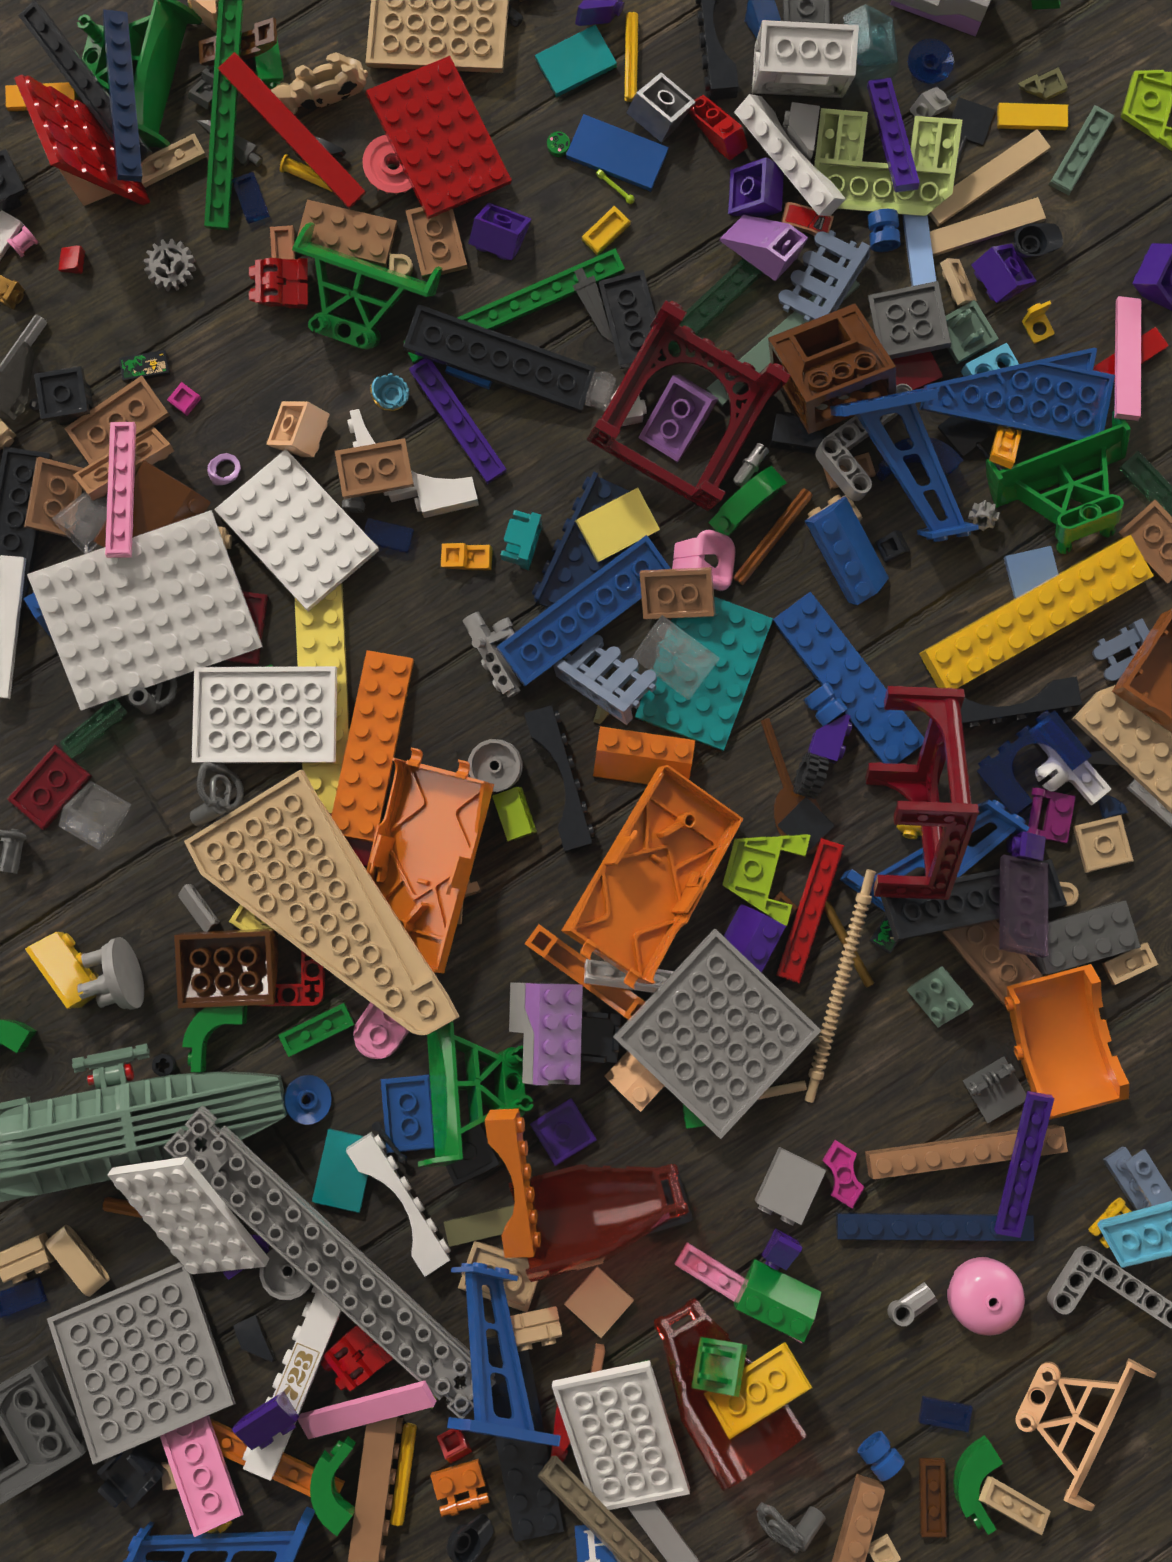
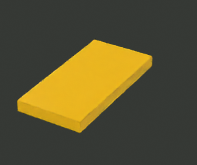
M784 1342L744 1368L739 1397L709 1391L705 1392L704 1395L730 1440L812 1387L788 1345Z

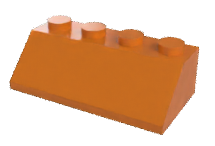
M600 726L593 777L648 785L658 767L669 765L689 779L695 740Z

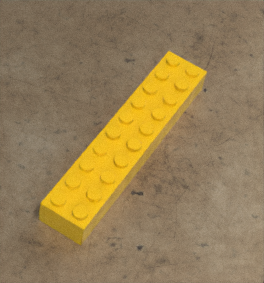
M1130 534L1118 539L925 649L919 655L938 688L957 689L1154 575Z

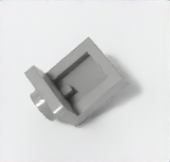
M935 87L922 93L910 108V112L914 116L933 117L946 111L952 103L942 90Z

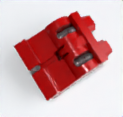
M308 258L255 260L254 266L249 267V277L251 280H255V288L249 291L250 301L270 307L307 308Z
M357 1324L340 1338L323 1355L324 1358L320 1361L325 1370L330 1371L333 1369L338 1375L335 1379V1384L340 1390L347 1388L349 1391L353 1390L393 1359L379 1344L373 1342L374 1340Z

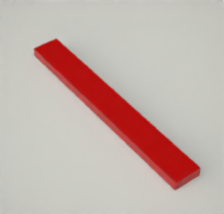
M235 52L218 67L220 73L349 209L366 194V191Z

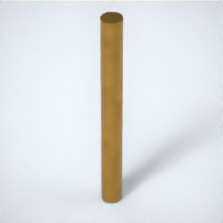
M827 899L824 912L842 945L847 944L845 938L849 936L829 899ZM854 951L856 957L852 959L854 961L853 965L867 988L873 985L874 981L858 952Z

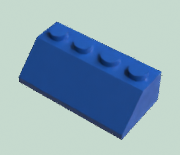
M846 496L805 520L807 527L849 603L859 605L879 592L889 577Z

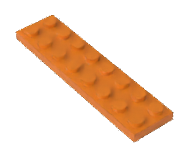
M366 651L331 816L345 838L373 843L377 825L381 823L393 765L392 759L395 756L414 664L413 658Z

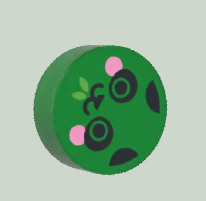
M559 131L552 133L547 139L549 153L555 157H562L567 154L570 147L569 137Z

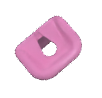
M705 530L700 532L697 538L675 543L672 569L712 567L714 589L723 591L731 585L734 572L735 546L730 537L714 530ZM705 554L717 556L718 566L716 568L704 560Z

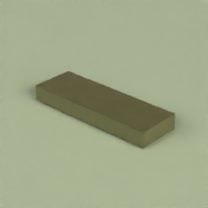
M514 1205L444 1221L449 1247L501 1235L507 1222L513 1215Z

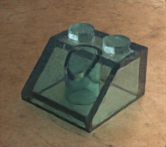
M867 4L843 16L844 24L859 25L856 64L871 66L892 64L898 61L893 19Z

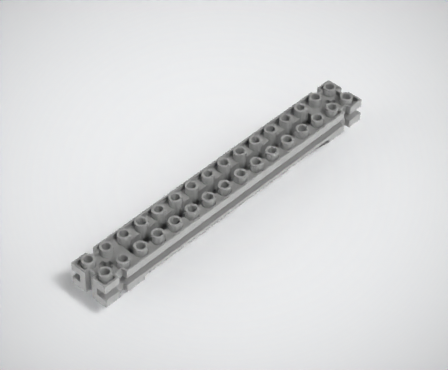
M202 1105L186 1122L185 1125L189 1129L184 1131L180 1128L163 1148L174 1158L188 1157L223 1202L413 1377L419 1382L426 1381L436 1398L440 1400L445 1396L448 1402L447 1408L458 1418L463 1419L474 1407L470 1350L456 1337H453L256 1156L230 1129L224 1125L220 1130L214 1124L217 1117ZM200 1138L202 1140V1138H205L207 1140L206 1148L203 1146L202 1148L199 1147L196 1139ZM492 1373L490 1377L491 1387L496 1383L495 1373ZM459 1376L461 1378V1376H464V1381L458 1383L455 1377Z

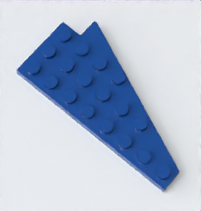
M1090 348L926 385L924 389H937L938 399L921 402L920 410L1070 441H1078L1104 431L1115 375L1093 370L1097 348Z

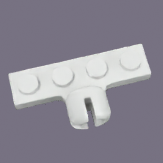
M1049 716L1028 732L1048 756V760L1035 770V776L1039 782L1048 775L1051 777L1049 781L1042 785L1046 790L1055 791L1065 782L1069 781L1090 805H1093L1111 790L1109 785Z

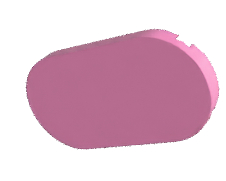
M370 1002L355 1024L354 1041L357 1049L364 1056L371 1059H382L392 1055L398 1049L409 1031Z

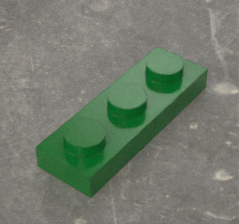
M342 1003L278 1036L288 1057L355 1025V1022L346 1003Z

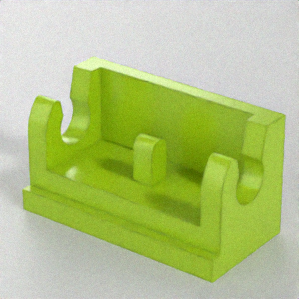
M515 787L492 796L507 841L517 840L537 833L521 787Z

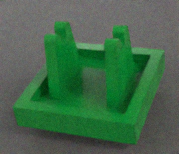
M700 1337L692 1388L739 1397L747 1345Z

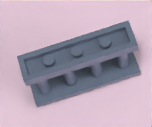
M1121 1147L1103 1159L1135 1211L1172 1201V1191L1145 1149L1131 1156L1126 1147Z

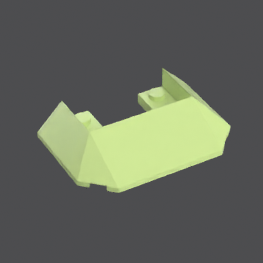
M821 108L814 167L827 177L846 198L837 209L873 212L889 208L897 210L898 214L926 216L953 194L962 120L915 116L911 153L920 182L919 189L895 192L887 163L862 161L868 112Z

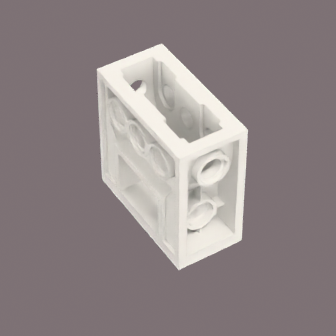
M762 20L754 49L752 93L843 98L856 74L859 25Z

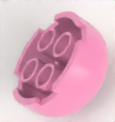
M977 1257L961 1264L954 1271L949 1289H947L948 1304L955 1318L965 1328L980 1335L991 1336L1008 1331L1017 1323L1024 1309V1290L1017 1275L1002 1262L989 1257Z

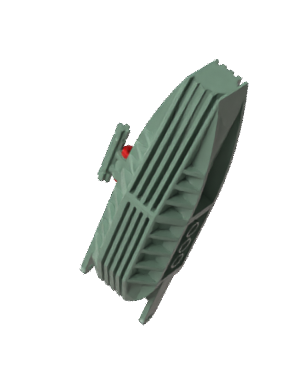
M147 1043L136 1045L134 1049L131 1046L87 1055L85 1059L84 1056L73 1058L72 1067L74 1068V1073L86 1071V1068L93 1070V1075L87 1076L89 1085L95 1084L96 1089L31 1102L30 1097L0 1103V1202L111 1180L108 1174L113 1167L175 1159L163 1147L180 1128L184 1131L189 1129L185 1125L186 1122L202 1105L217 1117L214 1124L220 1130L225 1125L242 1140L288 1115L284 1104L285 1093L281 1075L250 1072H202L160 1076L129 1082L134 1079V1071L132 1065L126 1063L135 1061V1058H138V1060L150 1058ZM197 1138V1145L201 1148L202 1146L206 1148L207 1140L205 1138H202V1140Z

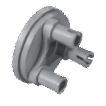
M121 937L111 939L101 949L82 954L81 959L85 968L89 969L90 967L102 964L103 974L98 976L96 980L78 984V993L83 991L79 995L81 999L97 995L96 1001L100 1008L114 1003L122 1009L133 1010L141 1007L144 1000L143 976L138 959L132 947L125 939Z

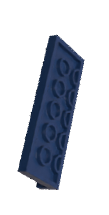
M593 472L591 477L587 476L582 486V489L585 491L582 497H577L572 510L575 512L572 518H567L562 528V531L565 532L562 540L557 539L552 550L555 554L552 561L547 560L542 571L545 574L542 582L537 581L532 594L535 595L534 602L546 608H549L608 564L614 556L613 554L597 563L575 521L630 492L598 477L596 472Z

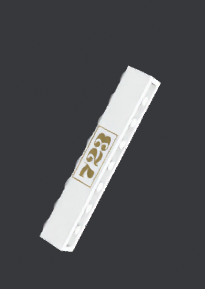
M315 1286L312 1289V1292L315 1293L312 1303L307 1302L302 1316L306 1317L302 1326H297L292 1340L296 1341L292 1350H287L282 1361L286 1365L282 1374H277L272 1386L276 1389L273 1397L285 1391L298 1415L342 1312ZM293 1430L285 1435H282L281 1432L272 1437L274 1441L262 1450L259 1446L253 1450L247 1446L242 1460L246 1461L243 1469L271 1481Z

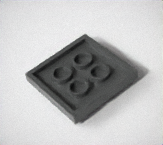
M938 281L868 295L875 335L891 359L951 347Z

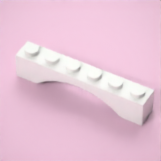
M749 94L734 113L814 211L820 216H831L846 198L794 145L778 121L776 113L763 97Z
M370 1132L348 1146L346 1152L359 1172L383 1182L402 1202L412 1227L413 1242L411 1256L425 1277L450 1260L448 1253L451 1252V1249L444 1238L439 1240L435 1232L438 1229L431 1218L426 1219L422 1213L425 1210L422 1202L418 1197L415 1199L409 1192L412 1189L410 1183L405 1176L401 1178L397 1173L396 1169L399 1166L392 1155L387 1157L383 1150L386 1145L379 1134L374 1136Z

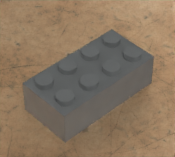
M1117 901L1026 928L1041 974H1052L1141 947L1126 901Z

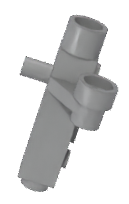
M479 612L464 618L463 623L472 638V645L483 658L481 663L485 670L491 672L494 678L493 685L496 690L506 694L508 698L518 694L521 685L511 667L496 648L498 646L497 643L506 640L514 634L513 624L509 617L495 623L492 626L493 632H490Z

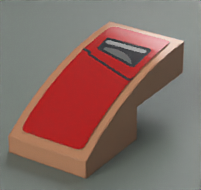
M787 202L781 222L792 225L801 233L804 231L815 236L821 231L829 234L834 216H820L811 207Z

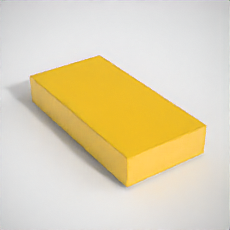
M613 206L582 236V241L598 256L630 226L631 221L618 208Z

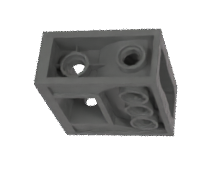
M48 1355L0 1383V1426L18 1457L17 1461L7 1467L0 1457L1 1505L79 1458L88 1448L73 1400Z

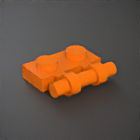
M479 1459L435 1471L430 1475L437 1500L446 1497L448 1500L447 1505L439 1507L441 1517L450 1514L451 1516L459 1515L460 1511L470 1508L476 1510L481 1508V1505L490 1503L488 1493L478 1495L477 1488L485 1486ZM469 1492L470 1498L457 1501L456 1494Z

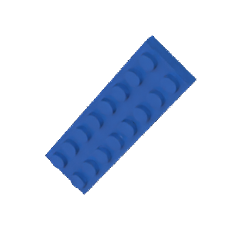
M646 535L496 646V648L522 684L526 686L642 598L641 570L671 568Z
M811 592L772 620L819 683L824 685L829 682L835 690L834 699L841 698L848 708L843 714L851 716L850 723H852L853 727L882 763L897 764L923 744L924 737L904 711L884 710V699L887 689Z

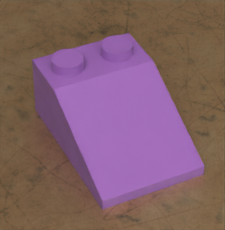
M680 374L674 375L639 438L679 462L709 417L719 398Z

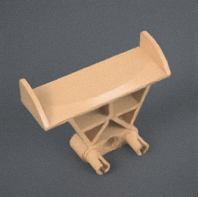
M1130 1358L1126 1362L1127 1366L1119 1383L1061 1377V1371L1055 1363L1045 1362L1037 1370L1016 1415L1018 1428L1024 1432H1032L1037 1428L1074 1475L1069 1489L1065 1492L1064 1501L1084 1510L1092 1511L1095 1505L1077 1494L1109 1430L1135 1370L1152 1378H1155L1157 1374ZM1057 1384H1059L1072 1416L1040 1421ZM1066 1384L1087 1386L1077 1408L1073 1403ZM1092 1387L1115 1389L1098 1426L1079 1416ZM1034 1390H1041L1045 1394L1046 1399L1043 1403L1038 1404L1033 1401L1031 1394ZM1076 1422L1095 1432L1078 1469L1063 1451ZM1069 1424L1058 1445L1046 1428Z

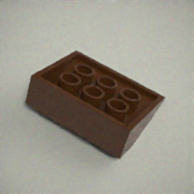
M143 460L134 476L132 538L205 513L211 502ZM107 519L93 540L103 548L106 547Z
M274 929L183 932L174 935L178 1008L275 1004L279 947L278 932Z

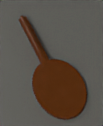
M767 718L761 720V724L783 789L779 791L775 799L774 820L780 836H787L778 824L805 796L793 792L794 788L771 721ZM808 798L821 811L816 799ZM820 841L807 854L815 852Z

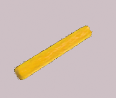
M628 12L626 14L624 99L626 102H632L637 92L638 13Z
M405 1423L402 1431L390 1523L395 1526H402L405 1517L417 1426L412 1423Z

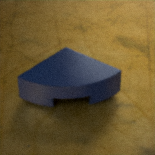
M1104 795L1098 800L1103 819L1128 813L1125 805L1110 795Z

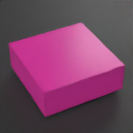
M181 382L167 400L188 416L201 400V397Z

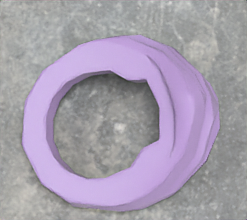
M228 453L220 454L213 458L208 464L207 469L214 485H225L233 482L239 475L241 469L240 462L234 455ZM229 460L233 462L235 470L230 476L222 478L216 474V467L221 461Z

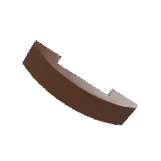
M275 18L254 23L253 30L242 33L240 58L243 61L265 53L277 43ZM216 36L199 41L200 64L203 66L215 65Z

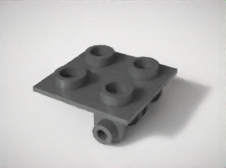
M1004 1056L962 1080L987 1123L1025 1102L1026 1093L1014 1074V1067L1011 1063L1008 1064Z

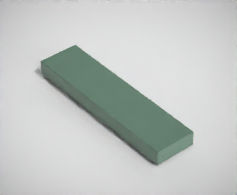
M1094 105L1050 181V186L1068 196L1070 195L1115 117L1114 115Z

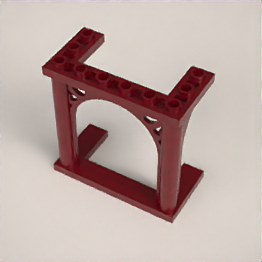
M665 300L650 325L652 329L602 418L598 419L586 440L699 507L709 511L722 500L726 493L719 487L768 399L787 383L791 375L786 372L787 370L782 365L777 363H769L761 373H758L753 365L747 362L742 363L735 359L733 353L715 347V343L707 338L701 339L695 335L691 328L687 326L681 327L680 323L687 312L683 311V307L678 303ZM671 341L679 345V357H673L669 353L668 345ZM686 349H688L690 353L693 352L694 357H688L685 354ZM660 350H662L663 355L666 358L665 361L658 360V358L662 355L659 353ZM707 362L712 363L713 367H709ZM677 363L694 364L710 371L724 386L730 402L731 412L728 428L696 487L615 440L621 431L619 429L647 380L658 370ZM728 373L730 377H735V379L729 381L725 378V374ZM737 383H745L748 386V391L745 394L738 395L732 391V388ZM746 400L745 404L741 403V409L736 406V401Z
M887 687L884 710L922 711L930 717L917 765L906 763H869L865 776L866 785L888 786L909 800L897 801L893 816L894 825L921 826L925 876L877 875L874 885V897L949 900L979 813L978 804H972L961 716V708L965 698L964 689ZM945 761L947 762L951 803L939 801L938 784Z

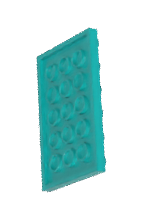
M714 597V616L672 618L652 670L656 673L657 677L656 689L653 692L649 690L642 697L635 718L724 751L773 618Z

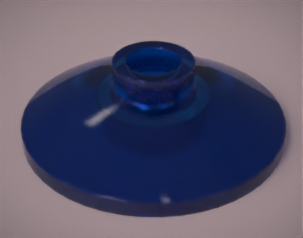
M921 40L909 52L908 68L911 74L923 83H939L946 79L953 69V53L940 40ZM926 63L932 64L933 67H928Z

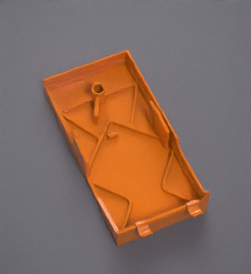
M411 748L412 755L410 760L392 759L395 763L394 779L384 819L376 828L367 872L434 973H444L494 784L468 777L470 763L458 759L459 769L456 773L421 764L422 751Z
M669 765L658 767L561 931L583 945L580 954L591 960L590 957L593 952L625 973L624 983L634 989L636 981L643 984H655L654 975L679 929L687 924L743 818Z

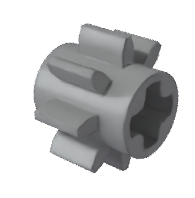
M984 500L980 504L974 503L972 511L969 512L968 519H973V524H977L978 528L984 531V529L989 527L994 528L995 521L998 520L1000 513L994 512L996 504L992 505Z

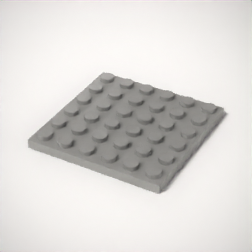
M713 929L613 1037L722 1139L822 1030L716 929Z
M181 1262L47 1319L92 1464L101 1462L236 1404L193 1276L185 1270Z

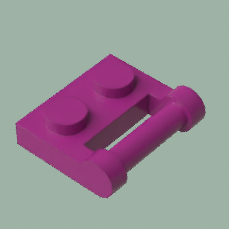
M1032 788L1033 802L1028 824L1030 828L1027 832L1046 837L1045 840L1067 843L1076 796L1047 791L1041 788ZM1044 798L1048 799V804L1042 831L1038 829V824L1042 807V801Z

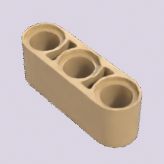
M64 1225L46 1240L47 1249L86 1296L90 1297L110 1280L107 1271L70 1226Z

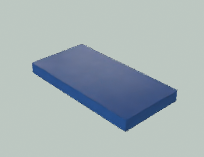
M583 114L567 151L566 159L597 171L600 169L607 175L651 192L669 147Z

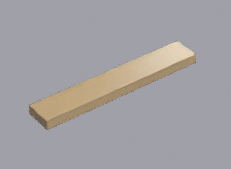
M1038 129L953 186V194L932 210L929 216L937 226H940L1048 152L1051 148Z
M1039 198L1030 199L930 231L933 257L1016 231L1026 224L1044 222L1046 216Z

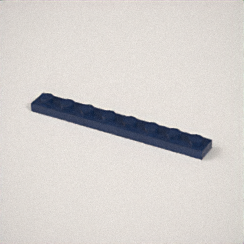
M103 9L102 17L117 180L141 182L142 166L127 12Z
M836 1213L837 1239L1034 1241L1033 1215H1026L1021 1238L996 1234L994 1228L998 1214Z

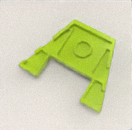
M1164 70L1134 71L1120 116L1171 151L1172 128L1166 125L1172 107V72H1164Z
M811 835L735 839L723 886L772 919L787 926L792 905L768 898L780 851L805 857Z

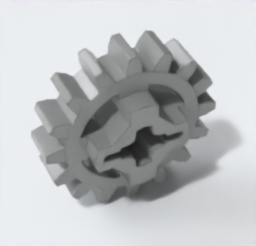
M162 239L161 246L158 247L154 243L153 248L155 250L153 252L147 250L146 252L150 258L144 259L145 265L148 266L144 268V271L149 275L148 278L151 283L155 282L159 289L164 285L166 291H169L171 286H174L177 291L179 290V284L186 287L187 283L185 280L187 278L193 279L190 271H196L194 264H192L195 262V258L191 255L188 247L184 248L185 246L181 241L176 245L175 241L170 239L169 244H166ZM169 259L171 261V271L169 270Z

